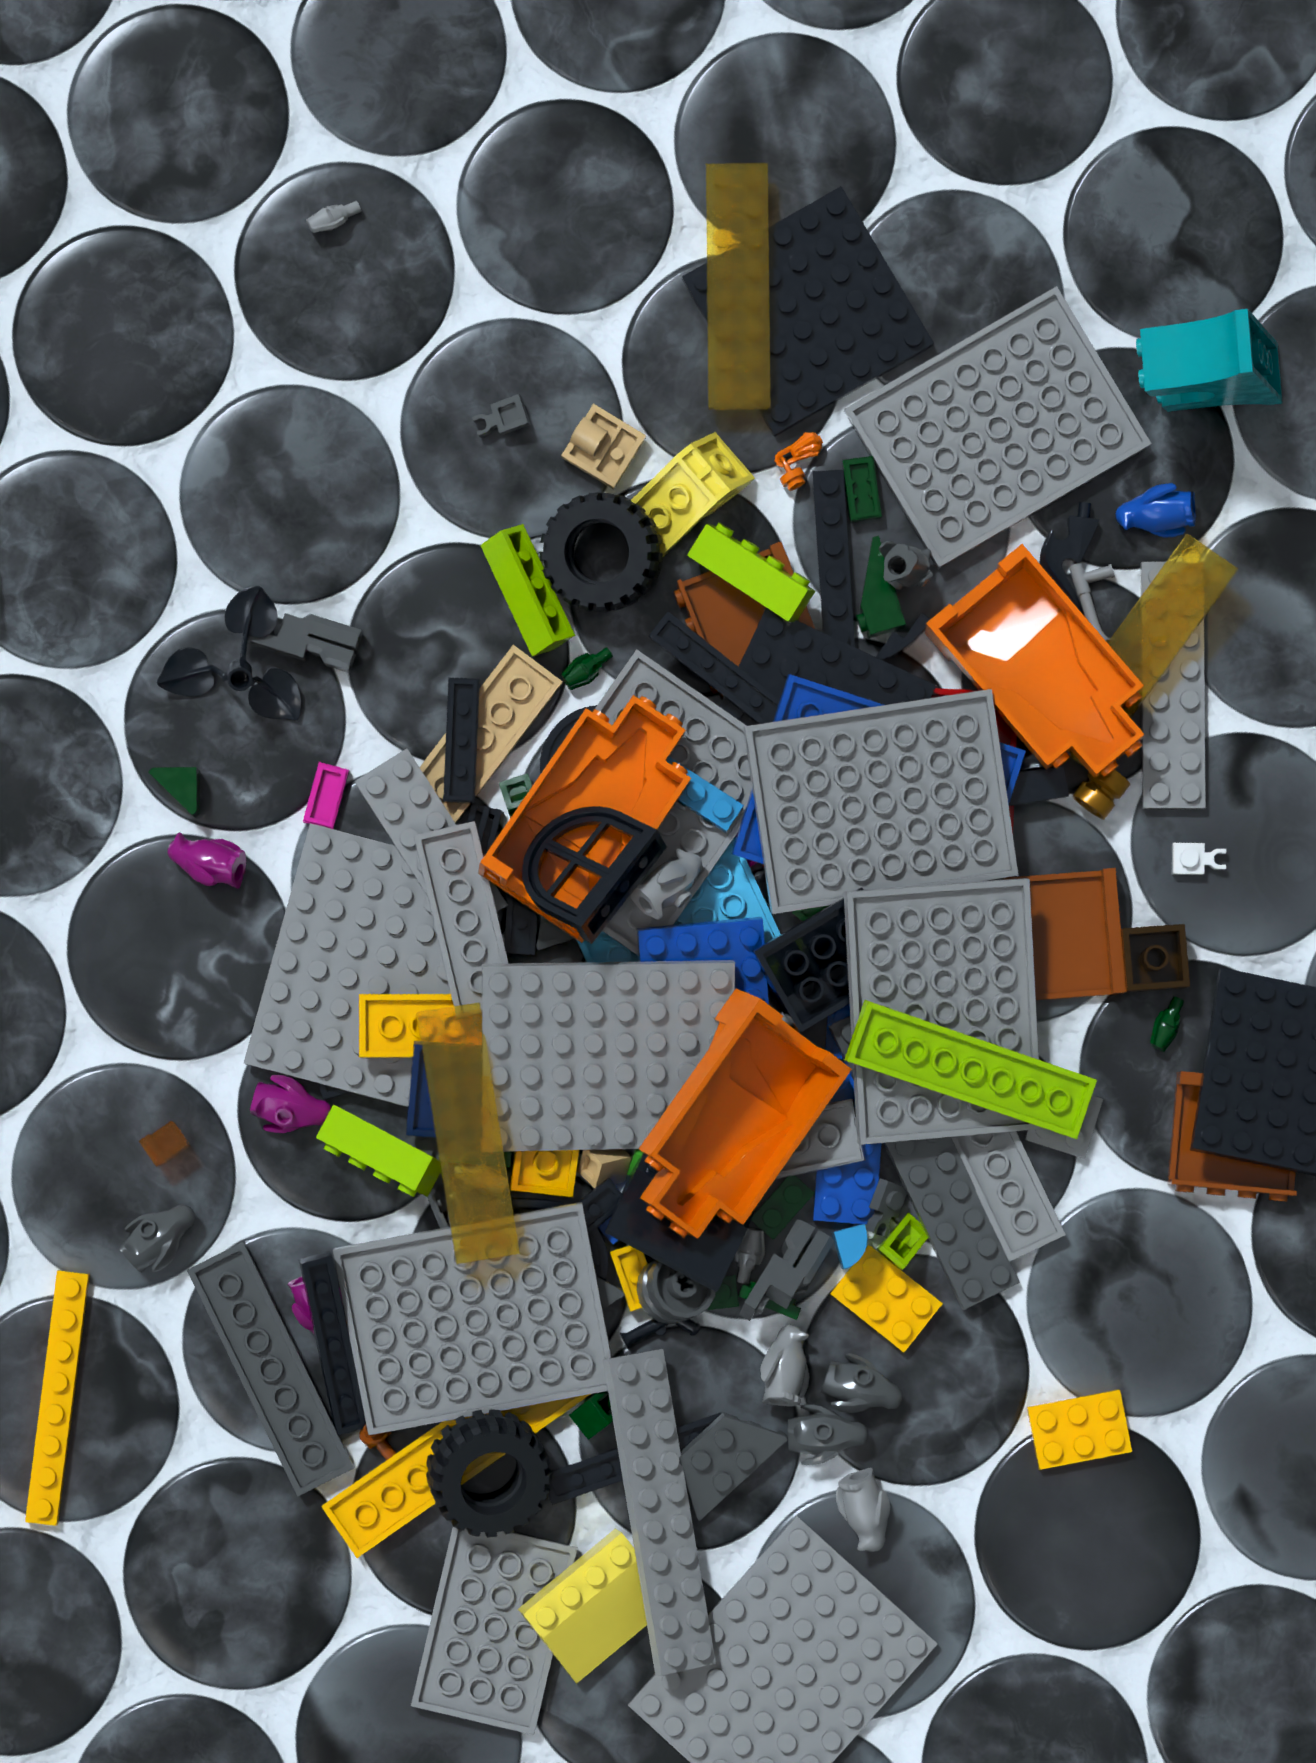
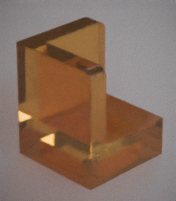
M170 1121L153 1134H148L139 1140V1143L156 1167H161L191 1146L173 1121Z

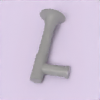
M1082 563L1074 564L1069 569L1084 615L1105 641L1111 645L1115 642V639L1108 638L1101 629L1091 598L1089 583L1115 577L1112 565L1109 564L1106 567L1085 572Z

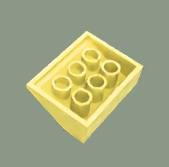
M616 1528L518 1608L521 1615L576 1684L647 1626L635 1550L623 1533Z

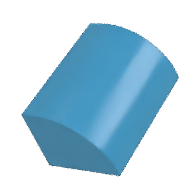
M865 1224L831 1232L835 1241L834 1244L841 1269L853 1266L863 1256L867 1246Z

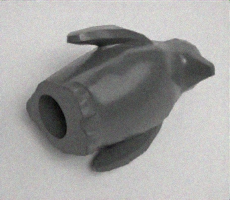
M886 541L880 545L879 551L885 558L883 576L885 581L898 590H901L903 586L910 588L915 585L923 588L929 583L933 576V573L929 570L930 549L927 548L921 551L914 546H908L904 543L896 544L893 541Z
M178 1205L168 1210L139 1216L126 1226V1232H133L120 1245V1251L141 1273L153 1263L152 1271L154 1272L165 1268L174 1259L183 1235L195 1223L193 1209L186 1205Z
M847 1353L845 1357L852 1363L830 1362L820 1393L828 1394L840 1400L831 1402V1406L836 1410L856 1413L872 1407L895 1409L901 1404L903 1397L901 1389L891 1383L867 1359Z
M801 1405L800 1408L811 1411L814 1414L788 1419L789 1451L815 1455L813 1458L802 1461V1465L825 1463L848 1448L864 1445L868 1439V1429L865 1424L846 1420L824 1406Z

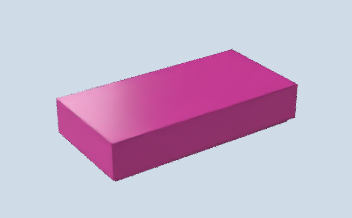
M321 762L318 763L303 823H311L334 829L350 772L348 769Z

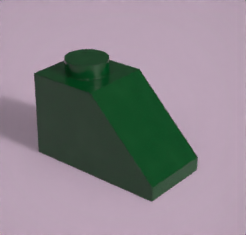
M608 1391L593 1394L569 1414L570 1418L588 1440L613 1421Z

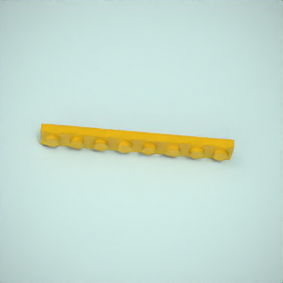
M57 1270L25 1522L58 1525L90 1274Z

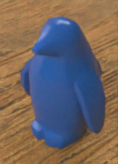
M1173 483L1156 485L1131 501L1120 505L1115 513L1116 520L1124 530L1136 527L1161 537H1176L1186 532V528L1183 526H1195L1194 492L1173 491L1177 488Z

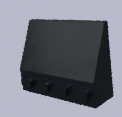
M844 898L753 951L790 1026L799 1033L850 1004Z
M642 1153L629 1174L605 1233L717 1292L746 1234L755 1209L743 1225L735 1220H732L729 1224L715 1214L699 1239L690 1234L683 1238L669 1228L672 1222L666 1217L660 1221L646 1211L649 1205L640 1199L643 1192L658 1173L656 1169L644 1161L647 1156Z

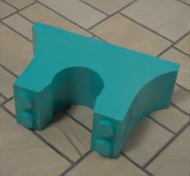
M1249 309L1234 310L1221 316L1194 322L1140 329L1141 338L1136 339L1137 355L1142 357L1143 369H1140L1138 372L1139 384L1141 388H1145L1147 394L1156 396L1158 404H1162V407L1167 412L1225 405L1283 404L1278 343Z

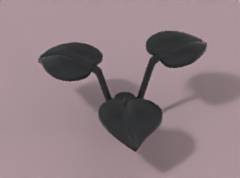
M260 586L248 587L238 592L226 607L225 624L227 629L233 633H243L240 659L232 661L227 668V672L222 671L215 665H208L207 656L199 649L185 647L172 653L157 679V685L168 692L183 696H199L208 692L213 687L214 677L210 672L213 671L221 676L223 681H227L233 690L244 691L251 686L248 693L249 705L258 715L270 719L298 720L300 715V692L291 674L282 669L271 668L265 672L262 679L259 676L252 677V667L246 661L248 636L251 635L255 638L265 637L274 630L277 624L278 615L275 604Z

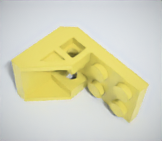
M714 432L689 444L679 452L631 501L644 508L646 515L652 518L657 525L655 530L657 534H660L662 544H659L660 553H663L664 557L702 518L719 509L747 487L755 477L717 433Z

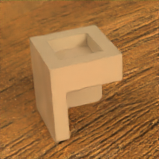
M624 1149L583 1150L577 1172L594 1188L608 1177L614 1184L622 1183L626 1179L632 1156Z

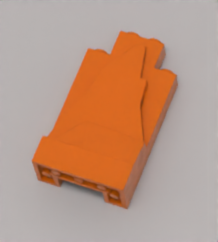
M1023 544L998 563L997 569L957 603L953 606L948 604L926 623L925 634L948 661L953 660L978 691L992 689L996 712L1046 770L1052 765L1056 769L1070 758L1067 752L1071 750L1094 778L1100 774L1106 777L1119 766L1116 760L1124 754L1130 757L1143 746L1140 740L1143 739L1145 734L1122 707L1125 705L1129 709L1142 698L1140 692L1144 685Z
M633 695L613 725L608 723L609 718L596 709L593 712L587 708L584 710L479 865V875L581 943L584 942V939H582L576 928L546 914L532 901L522 879L524 856L535 836L548 823L569 811L583 807L600 806L615 809L650 827L659 829L691 780L687 776L688 771L676 762H672V764L666 762L686 730L681 727L683 723L671 714L664 716L655 710L657 706L651 700L643 696L639 699ZM587 825L573 829L555 842L578 853L599 825ZM608 827L586 857L609 868L632 837ZM549 852L545 854L540 869L541 883L546 892L569 864V862ZM577 867L554 898L577 909L600 878Z
M737 988L714 1018L719 1022V1025L708 1051L638 1149L647 1156L644 1161L658 1171L640 1197L641 1200L649 1205L646 1211L660 1221L666 1217L672 1222L669 1228L683 1238L690 1234L699 1239L715 1214L729 1224L732 1220H735L743 1225L852 1070L832 1053L817 1047L782 1020L783 1015L761 998Z

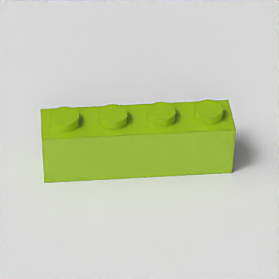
M718 522L717 526L706 524L687 556L786 621L795 622L798 620L815 593V590L808 586L810 581L797 572L790 575L784 571L783 567L785 564L770 555L767 559L757 553L760 548L746 539H743L742 542L732 537L734 531L722 523Z
M524 524L501 530L480 545L532 657L554 650L575 636L559 599L551 588L550 580L544 576L542 571L544 567Z
M334 1104L316 1136L317 1139L326 1143L323 1148L338 1157L341 1156L342 1152L351 1156L348 1160L349 1163L362 1170H365L367 1166L375 1169L373 1176L388 1184L394 1179L400 1183L397 1189L412 1197H415L417 1192L428 1197L445 1165L444 1162Z

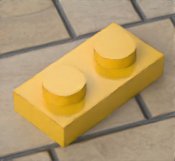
M631 1246L611 1251L610 1254L630 1312L642 1308L636 1289L638 1276L647 1264L644 1253Z

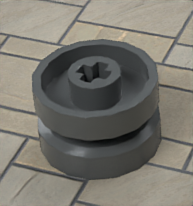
M655 1259L647 1263L638 1276L636 1289L639 1303L645 1312L656 1321L667 1324L683 1322L700 1315L709 1308L716 1294L715 1291Z

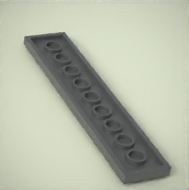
M850 1016L828 1026L843 1060L852 1038ZM844 1060L845 1064L852 1069L850 1074L854 1081L853 1063ZM943 1137L883 1143L962 1310L1020 1283L978 1198L973 1182L952 1138Z

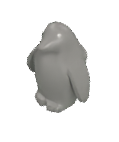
M677 848L675 853L678 860L664 862L651 872L644 882L638 884L630 894L632 901L643 913L657 920L663 916L662 909L674 904L678 908L684 906L692 897L689 890L701 871L702 860L698 855Z
M790 1324L781 1328L777 1338L762 1361L760 1372L761 1379L765 1383V1393L762 1400L764 1404L787 1407L798 1406L801 1404L800 1398L807 1391L809 1372L802 1344L809 1334Z
M867 1468L848 1474L838 1482L836 1502L839 1512L859 1537L857 1549L859 1551L875 1552L879 1551L885 1543V1532L890 1515V1502L887 1493L878 1487L873 1468Z

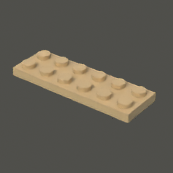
M512 645L480 687L475 798L563 684V681L515 645ZM445 733L422 763L420 769L454 822L457 823L471 803L443 802Z

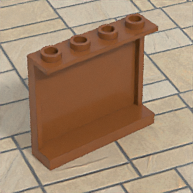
M782 542L770 545L769 549L758 553L766 559L769 555L785 564L783 570L793 575V570ZM712 571L683 582L681 579L678 580V589L674 590L673 593L679 608H686L689 618L684 620L686 626L739 666L766 607ZM806 606L797 621L815 629ZM709 685L712 694L718 693L722 700L724 696Z
M1106 868L1100 871L1001 878V880L1030 879L1036 1001L1126 993L1116 868Z
M1177 1072L1168 1184L1176 1185L1175 1191L1194 1193V1187L1207 1188L1206 1194L1225 1196L1226 1190L1238 1191L1237 1197L1256 1199L1257 1193L1269 1194V1200L1288 1202V1196H1297V1191H1294L1295 1172L1190 1150L1202 1073Z

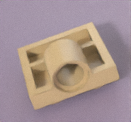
M593 404L587 415L580 421L573 432L561 458L614 490L646 439V435Z

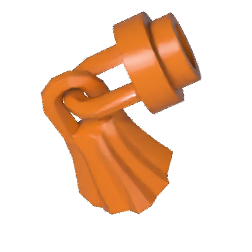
M805 432L796 442L775 455L774 461L776 465L784 467L786 471L780 478L783 487H787L789 491H793L805 483V474L802 468L799 467L791 470L789 465L805 458L818 456L822 449L823 441L816 433ZM790 452L793 457L786 460L783 455Z

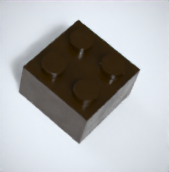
M1185 924L1121 929L1126 993L1185 989L1190 987Z

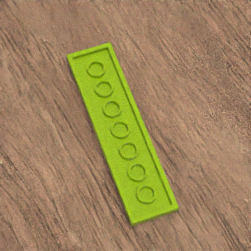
M864 1000L844 1059L845 1061L1074 1139L1078 1138L1097 1082L1096 1079L867 1000Z

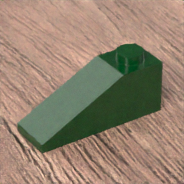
M879 536L873 537L871 541L860 604L861 614L856 615L861 633H867L868 639L904 629L906 625L895 587L883 578L885 558L879 551L881 545Z

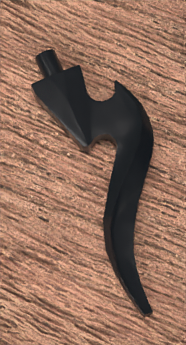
M1079 502L1078 515L1068 517V537L1066 539L1059 540L1054 537L1053 530L1050 531L1042 545L1039 564L1082 614V606L1062 568V564L1065 560H1071L1075 564L1081 563L1096 531L1099 519L1090 518L1091 503Z

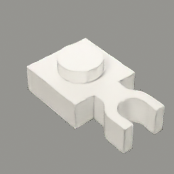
M1172 843V875H1204V866H1209L1214 870H1226V865H1218L1214 861V856L1216 854H1226V849H1215L1211 852H1205V843Z

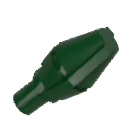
M605 647L595 655L585 653L575 658L561 674L568 689L573 690L590 684L599 675L602 664L613 657L611 651Z
M1173 996L1168 1009L1161 1011L1155 1019L1150 1044L1161 1052H1165L1177 1036L1180 1026L1179 1019L1181 1017L1179 1013L1184 1004V1000Z

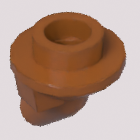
M366 1424L359 1433V1437L365 1446L369 1449L376 1447L385 1460L396 1454L385 1439L391 1432L368 1435Z

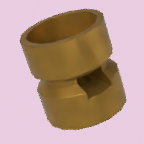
M1116 770L1106 777L1100 774L1094 778L1089 773V782L1081 783L1073 794V799L1087 811L1104 820L1115 806L1113 800L1120 799L1131 785Z

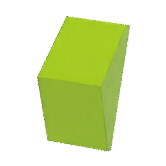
M908 1212L878 1246L877 1250L900 1270H903L928 1237L922 1224Z

